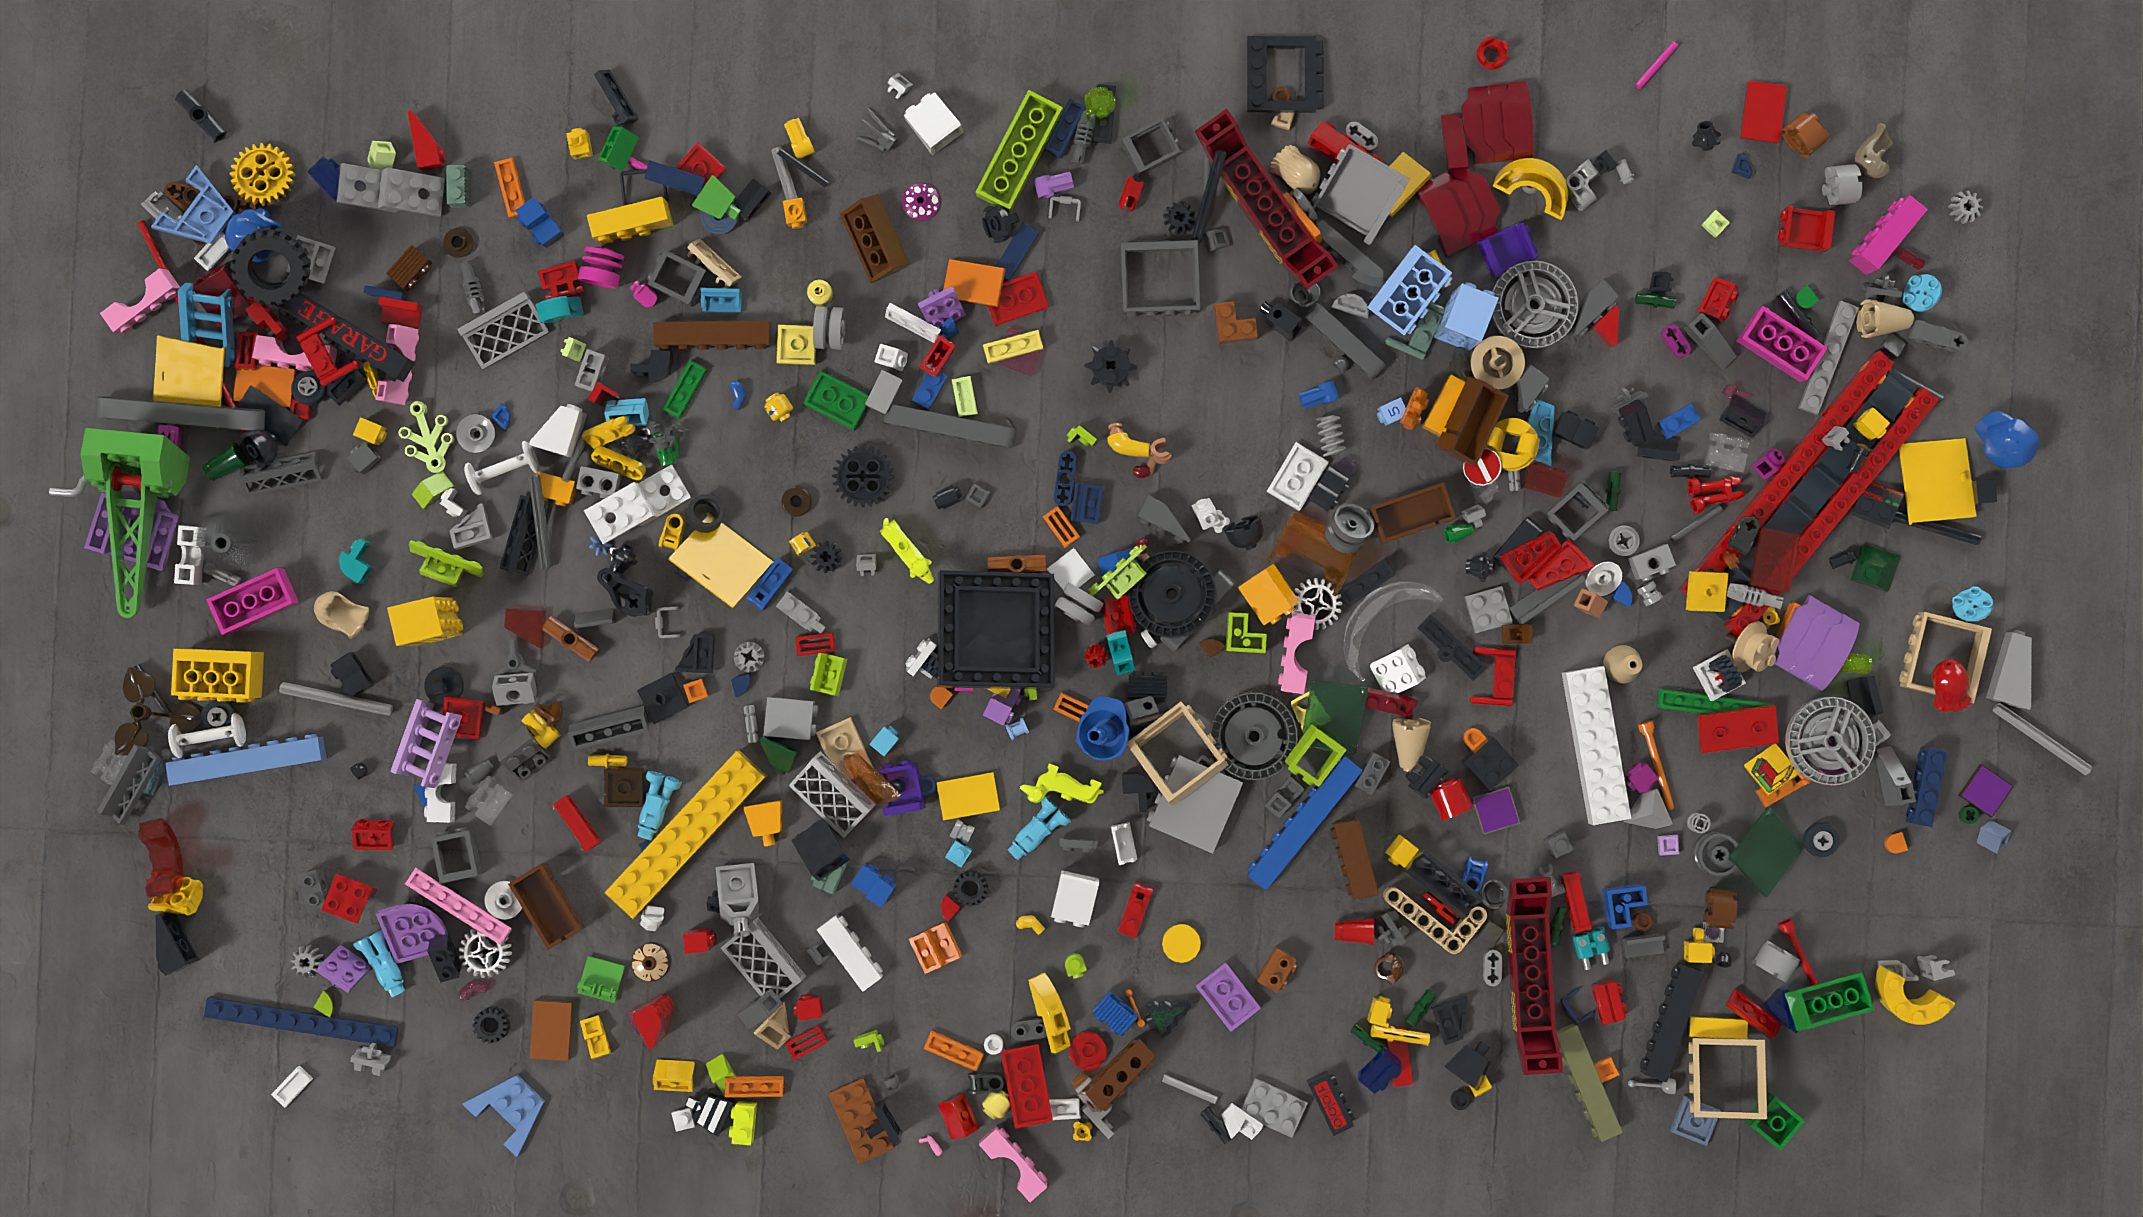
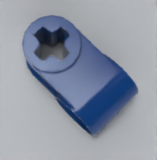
M1472 856L1467 857L1462 880L1466 884L1469 880H1473L1475 882L1473 890L1477 893L1481 889L1488 861L1476 860Z

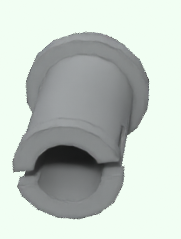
M1626 159L1616 162L1618 164L1616 168L1621 178L1620 182H1623V185L1633 182L1635 175L1631 173Z

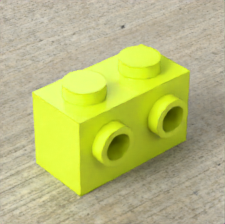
M738 1101L735 1107H732L731 1118L734 1119L733 1126H730L729 1138H732V1144L751 1145L753 1143L757 1102Z

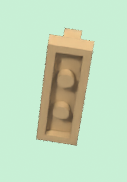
M701 239L691 242L687 247L690 250L687 255L688 257L694 254L697 256L695 264L702 262L709 271L719 276L716 278V283L722 280L725 282L723 289L730 288L742 278Z

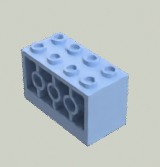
M1414 245L1367 308L1403 335L1406 333L1411 334L1417 326L1414 323L1417 318L1420 317L1422 319L1429 310L1426 307L1430 301L1434 303L1440 296L1438 292L1442 286L1446 288L1453 279L1450 277L1452 272ZM1427 271L1429 273V280L1421 282L1419 274ZM1416 287L1417 296L1408 297L1409 292L1407 290ZM1402 303H1404V308L1406 310L1404 312L1400 311L1399 313H1397V308L1395 307L1396 304L1401 305Z
M1462 283L1450 294L1445 311L1433 337L1470 351L1482 342L1499 298L1495 297V293L1489 290L1480 291L1476 289L1477 286L1474 284Z

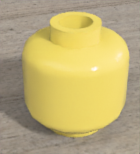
M815 280L808 286L807 295L813 304L824 306L833 298V291L828 282Z
M1002 1090L996 1093H989L982 1103L983 1112L994 1120L996 1118H1003L1011 1107L1008 1100L1009 1095Z

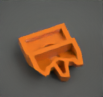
M1415 387L1400 420L1403 428L1408 430L1418 427L1421 421L1419 416L1429 403L1427 399L1429 394L1419 387Z

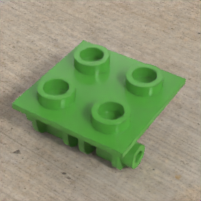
M587 956L583 975L577 986L578 993L615 1003L625 966Z

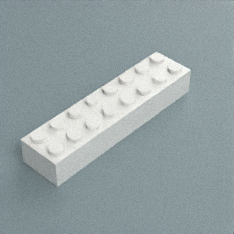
M1604 666L1563 672L1562 678L1588 824L1598 825L1631 819Z

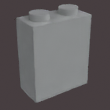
M767 697L764 736L811 740L812 736L816 734V725L813 724L814 717H817L818 706L815 705V701Z

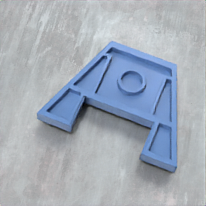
M196 165L185 181L198 189L200 193L179 221L161 212L151 228L214 244L235 215V212Z
M516 1075L462 1103V1105L477 1117L490 1104L516 1129L503 1145L518 1157L545 1101L519 1075Z

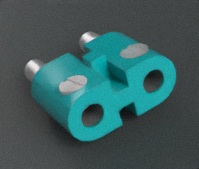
M1596 927L1588 932L1582 931L1572 935L1577 957L1582 959L1585 970L1591 969L1589 957H1593L1594 954L1601 955L1603 965L1609 964L1607 952L1610 951L1604 927Z

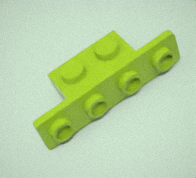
M410 540L409 542L410 552L426 557L419 570L421 575L454 587L457 586L464 572L481 578L483 576V567L478 562L464 560L456 554L450 555L440 548H431L421 541L415 542Z
M1144 544L1140 548L1137 545L1129 552L1131 556L1127 560L1125 558L1120 560L1115 565L1117 569L1113 573L1111 570L1102 577L1104 581L1100 585L1096 582L1089 589L1090 595L1094 596L1104 586L1117 599L1124 595L1147 574L1134 560L1147 548Z

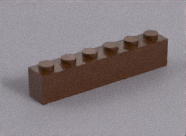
M769 321L653 322L654 346L659 347V350L667 351L671 350V347H678V350H690V347H697V350H709V347H716L717 350H728V347H736L737 350H747V346H755L757 350H765L766 346H771V323Z

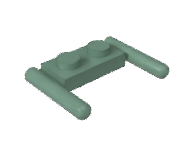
M1409 292L1408 297H1410V298H1411V296H1415V297H1416L1417 295H1415V294ZM1430 301L1426 307L1429 310L1422 319H1419L1409 345L1390 337L1385 340V343L1423 360L1445 311V307Z

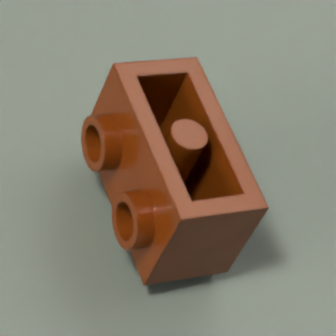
M1275 946L1256 980L1278 993L1279 989L1282 991L1287 984L1286 978L1288 974H1292L1297 967V959Z

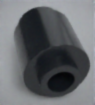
M952 484L937 491L932 497L938 509H946L961 502L962 494L958 486L954 487Z

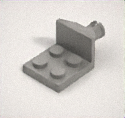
M754 863L716 867L720 919L730 925H734L735 937L741 938L740 929L743 930V937H746L750 934L748 923H751L759 915Z

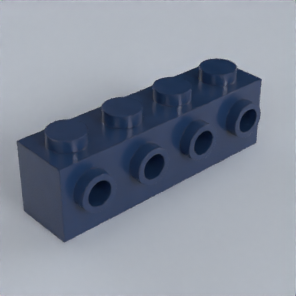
M1920 747L1913 782L1916 802L1909 803L1905 822L1933 827L1948 752Z

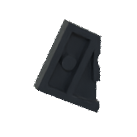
M342 352L338 357L340 360L337 370L351 363V360ZM356 368L328 384L326 393L340 406L367 381V378Z

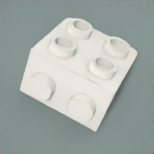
M1409 644L1370 665L1382 691L1398 694L1419 684L1426 678L1425 671L1419 665L1416 654Z

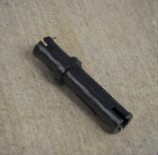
M1787 289L1776 296L1795 319L1799 329H1802L1814 339L1822 335L1812 323L1811 317L1808 318Z

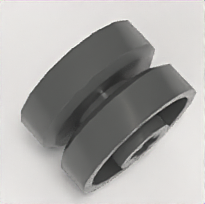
M1344 504L1337 508L1326 525L1325 536L1330 545L1336 550L1343 553H1356L1361 550L1373 532L1374 522L1371 515L1361 506Z
M1708 832L1699 836L1694 842L1692 857L1696 866L1703 872L1715 876H1726L1734 872L1738 867L1741 851L1737 842L1730 836L1717 832Z

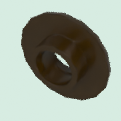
M454 228L446 233L443 239V246L450 256L462 258L471 252L474 240L466 229ZM458 237L462 238V246L455 248L453 241Z
M795 486L790 487L784 492L781 503L782 508L787 514L798 517L803 516L809 511L812 500L811 495L806 489ZM794 496H799L802 499L801 506H792L791 499Z

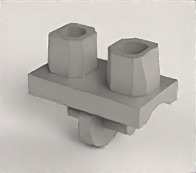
M371 1043L370 1047H358L355 1054L351 1056L350 1062L354 1063V1070L365 1071L367 1066L373 1067V1075L381 1076L391 1061V1055L383 1054L381 1050H377L376 1043Z

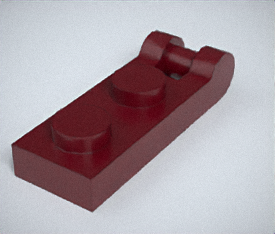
M1365 687L1360 706L1401 715L1405 719H1412L1414 715L1413 709L1416 708L1418 701L1412 697Z

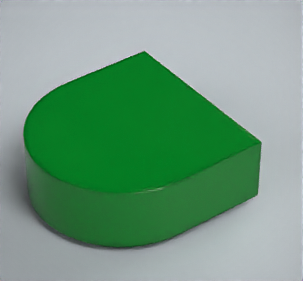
M1808 285L1795 295V301L1801 309L1810 308L1819 301Z

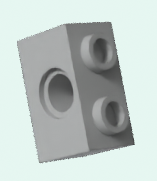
M1668 544L1627 558L1635 579H1642L1643 582L1654 578L1653 574L1660 572V575L1672 571L1671 567L1676 566ZM1651 558L1656 561L1654 569L1650 568L1648 564Z
M533 672L494 676L492 690L496 706L535 702L537 687Z

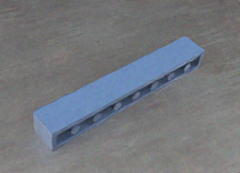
M316 734L305 735L304 740H298V737L287 738L286 743L279 744V740L269 741L267 746L260 747V743L248 745V749L241 750V747L229 748L227 753H222V750L210 751L209 756H203V753L192 754L191 759L184 760V756L181 758L174 757L172 762L165 764L170 786L325 760L327 755L324 737H317Z

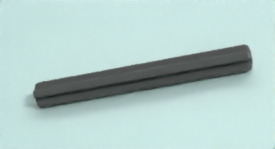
M531 475L529 483L540 567L548 569L552 566L541 478L540 475Z

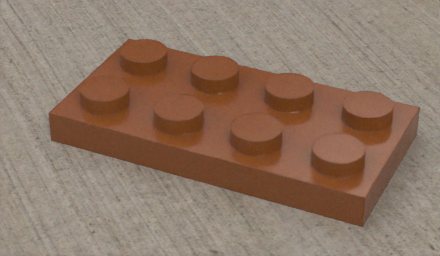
M864 1077L828 1093L858 1164L894 1149V1145L886 1131L881 1132L872 1139L869 1138L865 1131L866 1127L879 1120L873 1111L876 1104Z

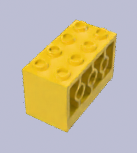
M433 596L387 608L396 646H420L462 635L463 624L460 619L458 620L457 612H459V608L453 598Z
M173 649L171 695L178 696V699L255 702V698H262L264 652Z

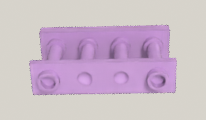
M416 699L390 772L405 776L413 773L423 778L421 786L437 788L462 715L449 712L446 713V716L432 711L434 703ZM429 718L443 723L439 734L426 729ZM423 736L436 741L433 752L419 747ZM416 754L430 760L426 771L413 765Z

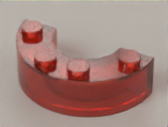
M163 818L139 823L140 830L138 831V836L149 851V859L152 862L153 869L151 878L146 879L147 886L145 890L149 898H156L178 892L183 883L184 869L182 854L175 833Z

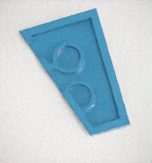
M1536 399L1537 403L1531 409L1527 419V423L1535 430L1540 439L1539 449L1533 461L1551 467L1554 406Z

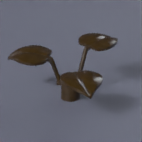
M129 667L124 677L123 692L128 701L132 703L137 702L131 708L130 714L138 727L134 723H125L117 729L115 733V754L127 756L134 744L143 747L147 745L148 734L141 730L140 720H147L151 715L171 718L170 726L176 724L181 734L191 733L202 724V713L196 706L187 702L174 704L172 714L151 712L149 706L142 704L145 702L144 697H150L154 693L155 681L148 673Z

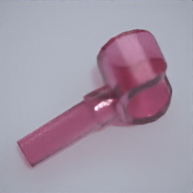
M1727 385L1722 391L1729 398H1732L1734 394L1748 399L1751 394L1738 390L1734 385Z

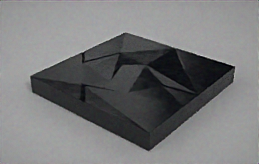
M940 570L938 572L937 687L1053 690L1055 688L1054 574Z

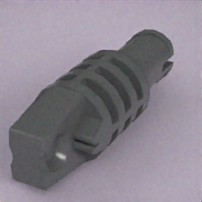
M1084 110L1081 115L1073 142L1075 150L1072 163L1084 164L1086 149L1091 145L1095 128L1096 113Z
M472 262L460 263L464 278L462 285L464 286L468 305L472 307L474 314L485 313V298L478 277H475Z

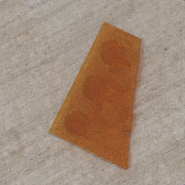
M859 753L847 756L841 761L859 788L876 804L874 807L897 800L901 796Z

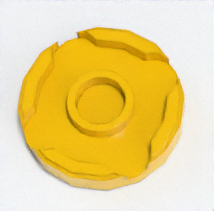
M1177 924L1167 929L1162 941L1163 950L1167 957L1174 962L1180 963L1188 962L1195 958L1201 944L1195 929L1186 924Z

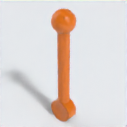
M1126 990L1125 995L1129 998L1133 1010L1138 1014L1137 1024L1139 1027H1144L1145 1021L1140 1017L1132 998V991Z

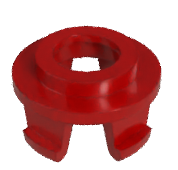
M1492 36L1487 37L1477 48L1476 58L1478 63L1488 70L1502 67L1507 60L1509 46L1505 40L1501 41ZM1489 48H1493L1498 52V58L1493 62L1487 61L1484 56L1485 51Z

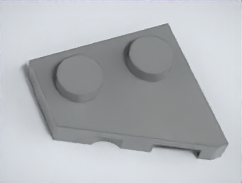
M483 503L479 504L474 512L466 515L460 524H456L450 530L455 550L493 539Z

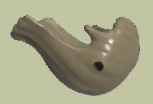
M1878 123L1875 133L1858 148L1855 154V165L1858 166L1862 174L1870 178L1884 177L1890 171L1888 161L1884 162L1881 160L1884 153L1893 145L1888 132H1886L1885 124Z

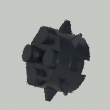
M1110 340L1108 346L1102 349L1093 346V360L1084 364L1085 368L1092 370L1094 377L1091 385L1097 383L1106 385L1108 393H1111L1113 387L1120 383L1128 387L1130 385L1127 380L1128 373L1137 369V365L1129 362L1128 354L1131 349L1126 348L1122 350L1119 347H1115L1113 340ZM1108 362L1115 364L1114 370L1106 369Z

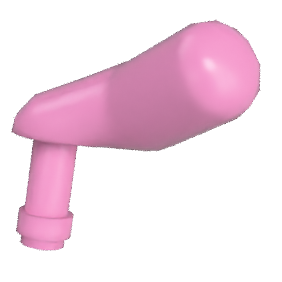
M928 1135L927 1138L919 1139V1143L928 1141L937 1156L942 1155V1149L931 1136Z

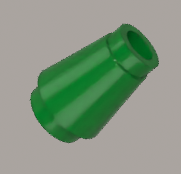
M1471 523L1448 525L1444 529V537L1447 543L1452 542L1454 544L1474 534Z

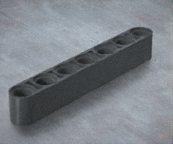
M891 404L883 418V423L1011 449L1016 429L893 404Z

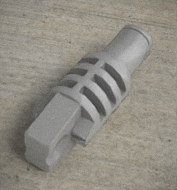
M1730 583L1727 591V597L1759 607L1767 605L1781 609L1784 598L1767 594L1763 589L1760 590L1759 588Z

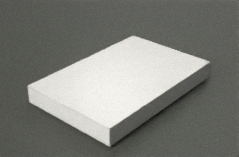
M1296 442L1266 492L1300 511L1329 461Z

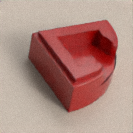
M948 895L944 896L941 904V911L946 921H949L961 907Z

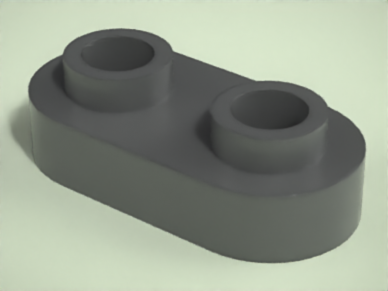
M1059 838V846L1063 847L1062 850L1074 851V848H1082V852H1093V849H1097V840Z
M1042 1018L1019 1020L1011 1027V1035L1018 1041L1040 1039L1047 1035ZM1042 1026L1043 1031L1037 1032L1036 1027ZM1022 1028L1024 1033L1018 1034L1017 1029Z

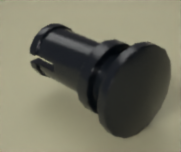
M1856 442L1855 446H1857V449H1854V455L1846 469L1858 474L1862 463L1868 458V452L1873 453V449L1865 444Z

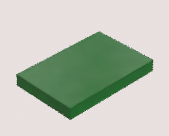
M820 370L803 404L854 431L867 407L865 403L869 395Z

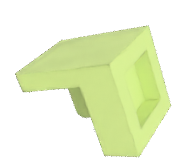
M372 141L368 155V162L372 169L383 170L393 167L396 152L392 143Z

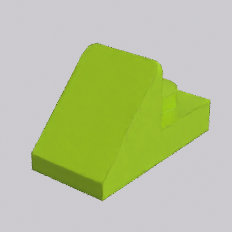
M722 1053L707 1062L706 1066L712 1083H717L725 1097V1077H736Z

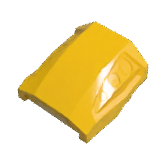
M162 876L159 887L147 907L149 910L186 915L196 913L203 898V884L200 880H193L190 877Z

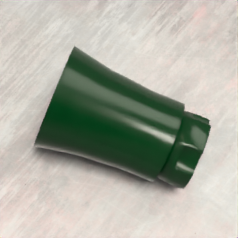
M233 442L221 453L203 464L202 469L205 475L214 481L237 469L248 466L249 460L243 454L240 446Z

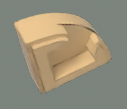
M1279 113L1274 117L1271 125L1289 130L1294 113Z

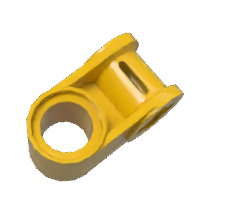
M672 514L667 517L659 540V547L665 546L676 551L681 546L686 526V519L682 515ZM675 517L680 520L678 528L672 526V520Z

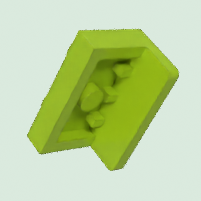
M818 653V657L815 660L814 674L810 681V690L839 696L847 659Z

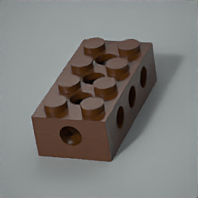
M1140 1039L1130 1041L1077 1094L1078 1097L1092 1112L1107 1111L1113 1105L1111 1101L1115 1097H1121L1126 1092L1125 1087L1129 1083L1133 1084L1140 1077L1139 1073L1143 1069L1147 1070L1154 1063L1152 1060L1156 1056Z

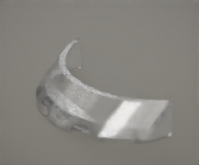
M1416 582L1387 584L1368 594L1353 610L1345 629L1344 654L1349 670L1360 682H1363L1365 678L1360 674L1359 648L1368 625L1384 609L1401 601L1425 599L1441 603L1444 599L1431 586Z

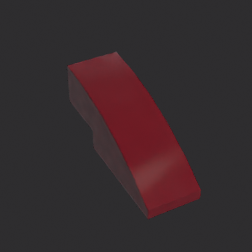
M1441 115L1443 148L1446 155L1447 171L1466 170L1468 168V157L1461 115Z

